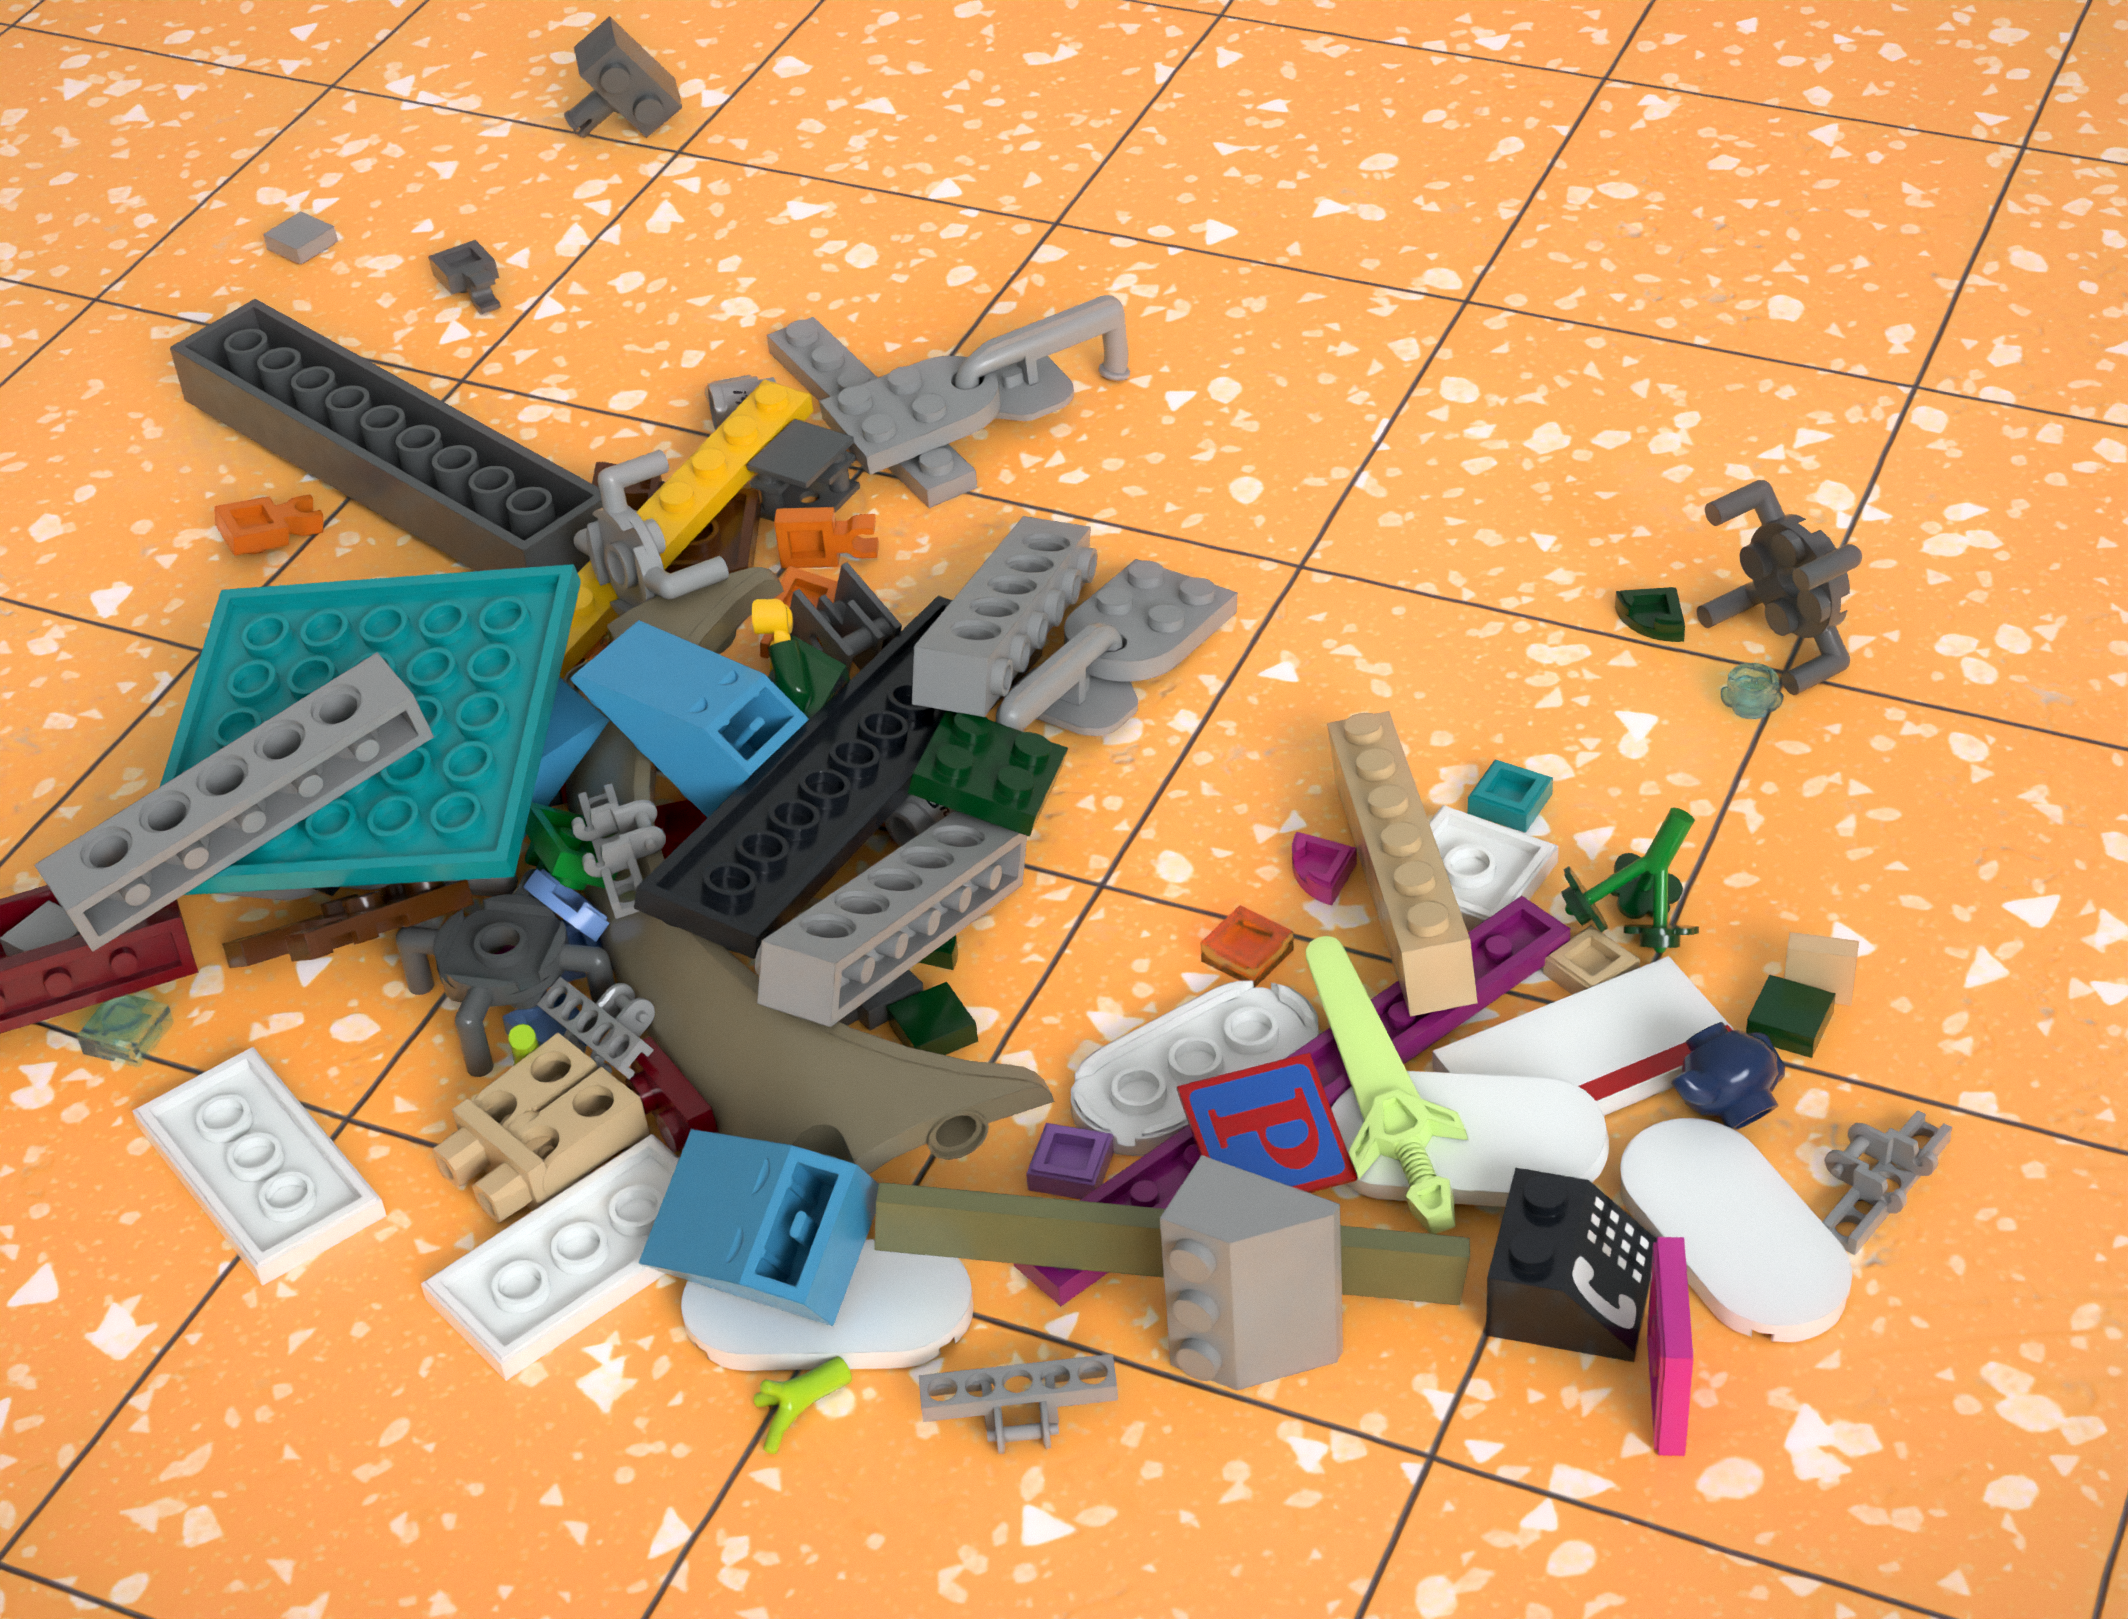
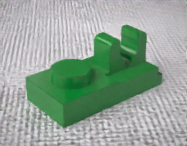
M531 802L525 833L531 840L525 854L526 864L537 866L536 869L546 870L561 885L571 889L584 890L587 884L606 889L603 877L588 875L582 865V857L587 853H592L596 863H598L592 841H582L576 838L572 831L571 823L576 817H581L584 820L585 827H587L584 816ZM618 872L612 875L613 881H615Z

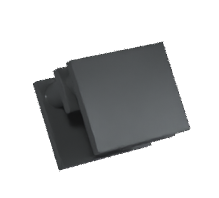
M794 419L747 464L749 471L758 473L750 481V487L761 491L760 517L774 522L776 509L834 507L836 513L860 489V483L850 480L848 467L856 461V454L846 451L854 443V438ZM806 497L818 498L816 501L811 503H805L801 501Z
M848 562L841 565L834 603L824 594L819 597L816 609L800 589H797L792 594L790 610L793 615V628L790 636H796L845 664L849 674L852 662L859 670L863 669L901 632L902 624Z

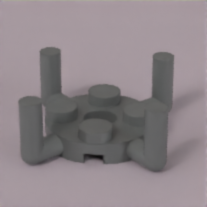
M1756 480L1705 505L1706 518L1714 526H1719L1755 509L1762 526L1755 531L1750 544L1744 546L1739 554L1743 571L1753 581L1697 608V617L1705 628H1711L1763 603L1766 621L1776 634L1786 636L1793 633L1804 638L1813 637L1821 655L1782 675L1785 689L1791 695H1797L1843 672L1850 664L1849 653L1836 626L1844 621L1848 610L1840 612L1841 598L1850 594L1847 572L1860 565L1862 552L1857 546L1852 544L1836 548L1831 539L1821 529L1813 533L1799 524L1806 520L1805 518L1796 514H1784L1769 482Z
M536 869L528 870L523 875L515 894L496 895L483 899L484 909L466 917L464 916L463 909H461L446 920L440 929L409 926L401 928L396 934V945L409 991L415 995H423L434 988L435 983L427 955H434L446 996L452 1001L462 1002L455 1015L454 1022L467 1072L474 1077L485 1076L494 1067L483 1025V1020L489 1007L511 1005L513 1008L520 1010L536 1007V1004L545 995L547 989L555 983L565 970L586 973L591 1000L595 1004L606 990L615 984L611 961L607 951L600 947L570 944L563 920L561 922L556 917L554 911L523 887ZM505 945L516 946L506 953L495 954Z

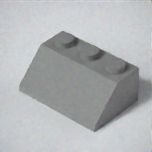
M1201 1155L1160 1217L1170 1365L1183 1370L1186 1374L1197 1380L1213 1381L1238 1391L1336 1363L1343 1353L1340 1204Z

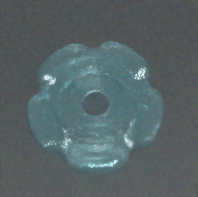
M1744 663L1734 667L1729 672L1727 686L1721 689L1720 695L1725 706L1732 708L1735 714L1745 719L1762 718L1769 712L1777 710L1783 702V694L1779 692L1780 685L1777 673L1772 668L1760 663Z

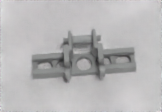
M611 783L604 786L606 792L604 794L589 799L586 792L578 794L587 827H585L584 820L581 817L574 818L571 825L576 838L582 841H592L598 863H596L592 853H587L582 857V865L588 875L603 877L614 916L618 919L639 912L634 909L635 900L621 903L618 897L627 891H636V887L643 881L636 859L660 851L665 845L666 836L662 829L652 826L657 817V809L654 803L642 799L619 806ZM617 833V834H615L614 836L609 837V838H601V837H604V836H607V835H611V834ZM630 869L631 875L621 881H613L612 875L614 873Z
M560 976L536 1004L567 1029L564 1037L584 1053L586 1047L581 1042H578V1039L593 1050L590 1058L596 1062L598 1069L603 1067L610 1074L612 1073V1068L607 1063H604L605 1060L630 1079L635 1072L629 1066L642 1052L648 1057L653 1052V1049L639 1037L654 1019V1006L645 998L635 999L634 990L625 983L612 985L595 1004ZM566 992L567 996L564 1002L554 1008L553 1005L556 999ZM581 1004L582 1009L579 1014L569 1020L571 1011Z
M1918 1110L1899 1132L1889 1128L1886 1133H1883L1867 1124L1855 1123L1848 1130V1138L1851 1142L1844 1151L1831 1150L1827 1153L1824 1161L1828 1171L1834 1177L1852 1187L1823 1220V1224L1838 1239L1847 1252L1856 1255L1890 1213L1897 1214L1906 1206V1194L1921 1176H1929L1936 1170L1938 1166L1937 1157L1951 1140V1126L1943 1123L1940 1128H1937L1925 1122L1926 1114ZM1924 1135L1931 1139L1920 1149L1918 1141L1912 1137ZM1862 1153L1878 1160V1163L1872 1170H1869L1868 1163L1858 1159ZM1891 1162H1893V1163H1895V1164H1897V1165H1899V1166H1901V1167H1903V1168H1905V1169H1907V1170H1909V1171L1897 1169L1895 1166H1893V1164H1892ZM1886 1178L1895 1181L1900 1188L1895 1189L1893 1192H1886L1888 1189ZM1863 1200L1874 1207L1868 1214L1859 1212L1854 1204ZM1843 1222H1851L1858 1225L1848 1237L1837 1232L1835 1227Z
M1113 1354L919 1375L923 1422L984 1415L988 1442L997 1441L998 1454L1005 1453V1443L1034 1439H1043L1045 1449H1051L1050 1435L1059 1434L1058 1407L1118 1401ZM1015 1376H1024L1032 1381L1031 1386L1027 1390L1019 1393L1008 1391L1004 1384ZM1044 1377H1045V1385L1041 1382ZM1106 1377L1097 1384H1087L1082 1381V1379ZM1068 1381L1063 1387L1055 1388V1382ZM982 1391V1397H975L968 1392ZM955 1394L952 1398L945 1401H937L930 1397ZM1039 1402L1040 1423L1004 1426L1001 1406Z

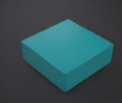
M1495 759L1468 796L1467 814L1526 833L1553 794V777Z

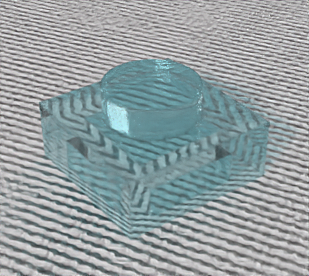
M128 994L103 1002L78 1033L77 1038L85 1055L140 1068L174 1024L169 1004Z

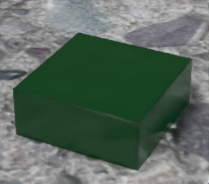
M1769 974L1747 1019L1746 1033L1762 1032L1769 1037L1775 1048L1812 1058L1834 1013L1836 993Z
M948 982L886 1006L889 1025L901 1043L906 1047L947 1055L978 1042L976 1022Z

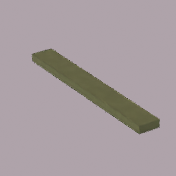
M879 1182L876 1198L874 1250L1164 1278L1160 1217L1165 1209ZM1341 1225L1343 1295L1460 1305L1470 1260V1238Z

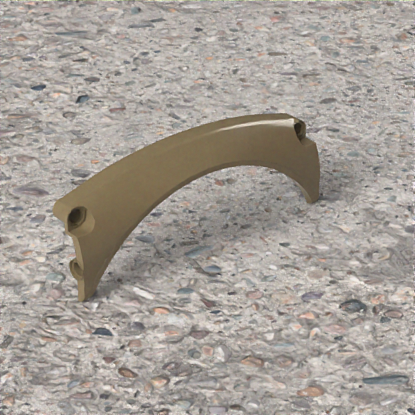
M753 567L729 574L728 579L680 597L665 599L658 595L628 610L607 625L610 643L640 620L720 654L732 645L736 637L738 625L752 615L753 601L756 599H773L784 592L777 575L768 568ZM587 661L569 670L564 680L591 703L588 697L570 680L578 670L589 662ZM611 720L566 780L568 812L584 816L578 794L586 792L589 799L606 793L604 786L611 783L619 806L642 799L654 803L657 767L635 747L633 742ZM614 833V834H611V835H607V836H604V837H601V838H609V837L614 836V835L617 834V833ZM661 850L636 859L643 880L664 861ZM630 869L619 871L615 881L628 878L631 875ZM587 884L584 889L586 899L607 916L606 920L610 923L599 937L602 948L609 954L615 984L625 983L634 990L635 999L645 998L654 1006V1019L640 1036V1039L643 1040L651 1036L712 1107L719 1134L797 1146L857 1164L869 1175L893 1158L927 1144L931 1154L939 1159L953 1160L962 1158L973 1153L982 1145L988 1135V1123L1055 1102L1045 1080L1035 1071L1023 1066L968 1061L910 1048L851 1028L840 1022H837L832 1027H828L757 1004L759 976L753 973L724 946L679 927L670 926L662 920L641 911L616 919L605 888ZM627 891L618 897L619 901L627 903L635 900L636 891Z

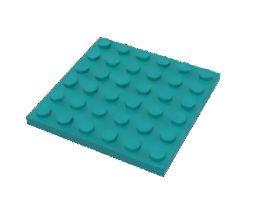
M574 564L221 590L160 786L377 652L414 695L434 737L184 895L515 877L581 583Z

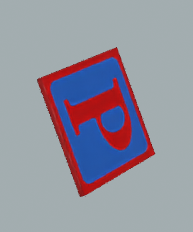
M1310 1052L1177 1086L1176 1090L1200 1156L1203 1155L1311 1194L1316 1191L1357 1181L1356 1172Z

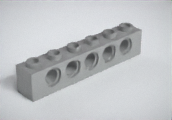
M1023 516L915 644L912 705L985 717L999 697H1005L1008 694L1011 682L1018 672L1023 673L1026 670L1029 658L1036 649L1043 648L1047 634L1053 626L1058 627L1067 607L1070 604H1076L1083 586L1093 581L1097 567V549L1090 548L1091 526Z
M377 652L47 856L34 866L89 948L94 952L429 741L434 736L414 695Z
M953 811L763 939L755 958V972L759 976L757 1004L832 1027L1020 888L1023 884L1027 836L959 811Z

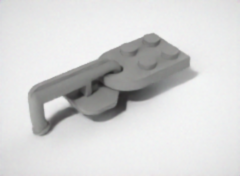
M1100 296L990 339L968 357L939 356L925 359L909 366L898 367L889 374L858 386L847 387L838 394L820 400L822 419L831 430L854 438V443L848 450L856 454L857 461L869 475L976 433L986 427L994 418L1015 421L1038 419L1066 407L1074 398L1072 381L1049 358L1051 354L1102 335L1104 362L1099 365V373L1103 377L1114 381H1122L1130 377V369L1127 367L1128 340L1123 305L1114 296Z
M1135 559L1067 617L1064 625V646L1013 685L997 709L996 722L1022 732L1035 719L1085 736H1102L1115 732L1138 711V698L1131 681L1155 678L1174 669L1237 613L1238 592L1214 585L1212 581L1205 578H1193L1163 568L1162 565L1154 561Z

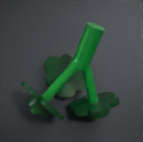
M1672 807L1646 854L1643 857L1633 853L1620 855L1614 864V874H1611L1609 878L1588 891L1570 866L1563 869L1564 876L1570 887L1561 892L1567 904L1565 906L1566 913L1571 916L1574 915L1582 926L1593 920L1602 933L1609 926L1595 903L1611 894L1618 897L1617 907L1624 916L1631 919H1640L1648 913V915L1653 917V925L1629 924L1624 926L1625 934H1640V947H1651L1655 952L1663 953L1666 948L1680 947L1681 935L1698 934L1699 926L1668 924L1670 904L1678 901L1683 892L1682 883L1676 876L1668 873V868L1694 824L1695 819L1688 812Z

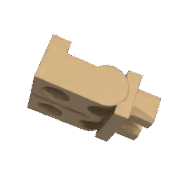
M556 1033L485 1087L475 1097L473 1102L466 1098L451 1109L458 1130L433 1148L432 1152L439 1172L456 1188L465 1184L482 1170L488 1173L474 1183L472 1188L476 1201L483 1211L499 1224L525 1205L532 1211L589 1175L592 1170L619 1151L625 1152L648 1137L650 1131L641 1098L603 1067L598 1069L593 1059L560 1033Z

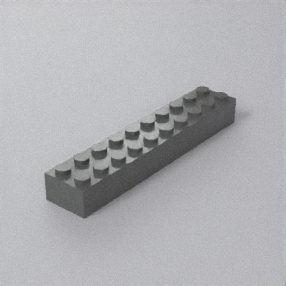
M253 299L169 347L186 402L475 571L574 564L578 573L590 561L589 556L576 549L574 536L578 531L587 528V524L598 520L597 517L591 514L595 510L603 508L599 487L263 302Z

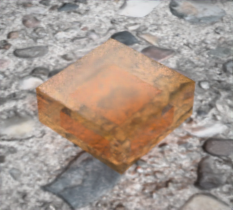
M1239 905L1200 942L1201 962L1239 981L1253 980L1255 988L1294 950L1293 931Z

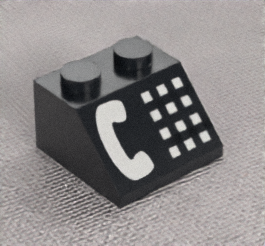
M1515 1168L1487 1276L1486 1336L1634 1362L1650 1290L1653 1242H1657V1239L1591 1181Z

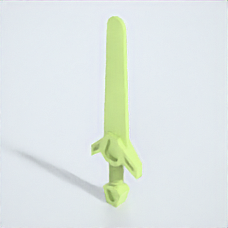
M1331 936L1317 937L1308 944L1305 950L1306 960L1364 1119L1348 1151L1357 1177L1360 1179L1380 1155L1399 1160L1410 1185L1406 1194L1410 1213L1430 1234H1437L1456 1227L1455 1207L1450 1180L1436 1175L1425 1148L1432 1136L1468 1140L1459 1114L1456 1111L1420 1098L1342 943L1337 938Z

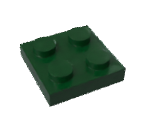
M946 711L913 772L908 794L1030 837L1062 770L1068 748L1050 742L1037 733L1022 732L991 721L987 717Z

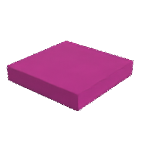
M1657 1237V1242H1653L1647 1322V1350L1654 1450H1658V1455L1685 1456L1694 1357L1684 1237Z

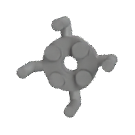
M656 450L603 469L597 479L603 508L597 509L591 514L597 517L598 520L587 524V528L578 531L574 536L576 549L590 557L600 586L611 583L619 599L609 602L619 616L658 595L665 599H674L729 577L728 567L721 556L671 574L666 572L660 554L664 553L666 547L661 528L652 518L643 521L627 505L625 487L669 471L668 460L662 450Z

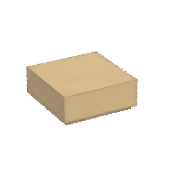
M1590 925L1545 958L1543 974L1573 995L1640 968V958Z
M1790 932L1784 979L1836 993L1835 1004L1851 1006L1859 941Z

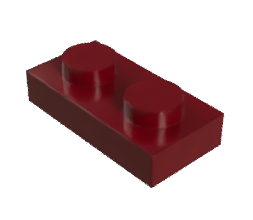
M651 1036L643 1039L653 1049V1052L648 1057L642 1052L630 1065L635 1073L630 1079L626 1078L625 1082L626 1086L641 1098L645 1115L652 1113L656 1118L658 1129L669 1149L674 1153L681 1149L683 1151L691 1129L718 1133L712 1107Z

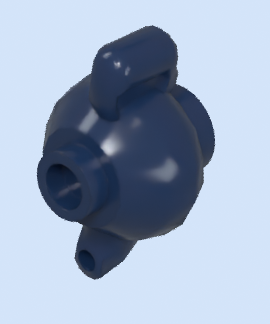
M1719 1022L1698 1032L1686 1041L1691 1053L1684 1058L1682 1073L1676 1076L1671 1084L1682 1097L1685 1104L1698 1114L1703 1116H1719L1724 1125L1737 1131L1761 1119L1779 1106L1771 1092H1773L1777 1083L1785 1076V1065L1767 1035L1762 1032L1748 1034L1738 1029L1728 1032L1724 1023Z

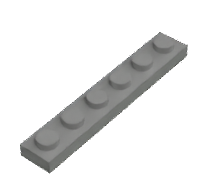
M814 317L794 321L787 327L767 335L769 353L818 401L838 394L847 387L858 386L878 378ZM949 444L888 468L928 508L977 488L976 470Z

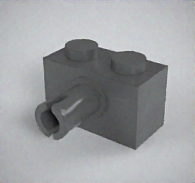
M610 16L574 46L579 75L594 89L571 110H567L564 113L567 123L574 131L580 127L578 131L580 137L586 138L593 129L613 112H616L625 117L647 138L683 108L676 79Z

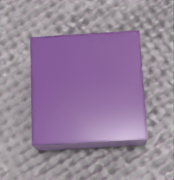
M1046 1123L1026 1173L1028 1190L1082 1199L1103 1184L1114 1153L1113 1134Z

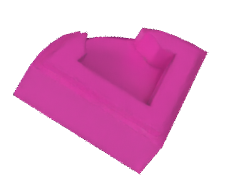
M1296 832L1292 842V869L1294 877L1307 894L1318 901L1332 906L1357 865V848Z

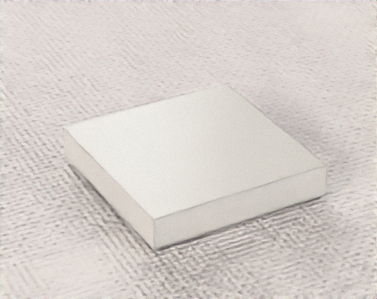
M1442 805L1429 821L1468 931L1474 929L1521 895L1530 900L1558 863V845Z

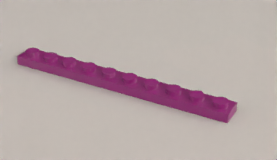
M1521 895L1468 932L1471 942L1478 1003L1410 1017L1399 981L1373 997L1371 1002L1403 1064H1406L1545 966V958L1570 941V928ZM1330 1027L1286 1058L1310 1052L1332 1108L1336 1100L1351 1087V1083ZM1188 1125L1079 1201L1166 1209L1200 1158L1190 1126ZM1013 1263L1015 1268L1060 1307L1109 1273Z

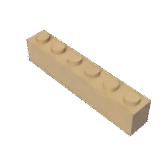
M1390 710L1374 714L1358 713L1344 720L1327 723L1336 787L1410 1017L1478 1003L1470 937Z

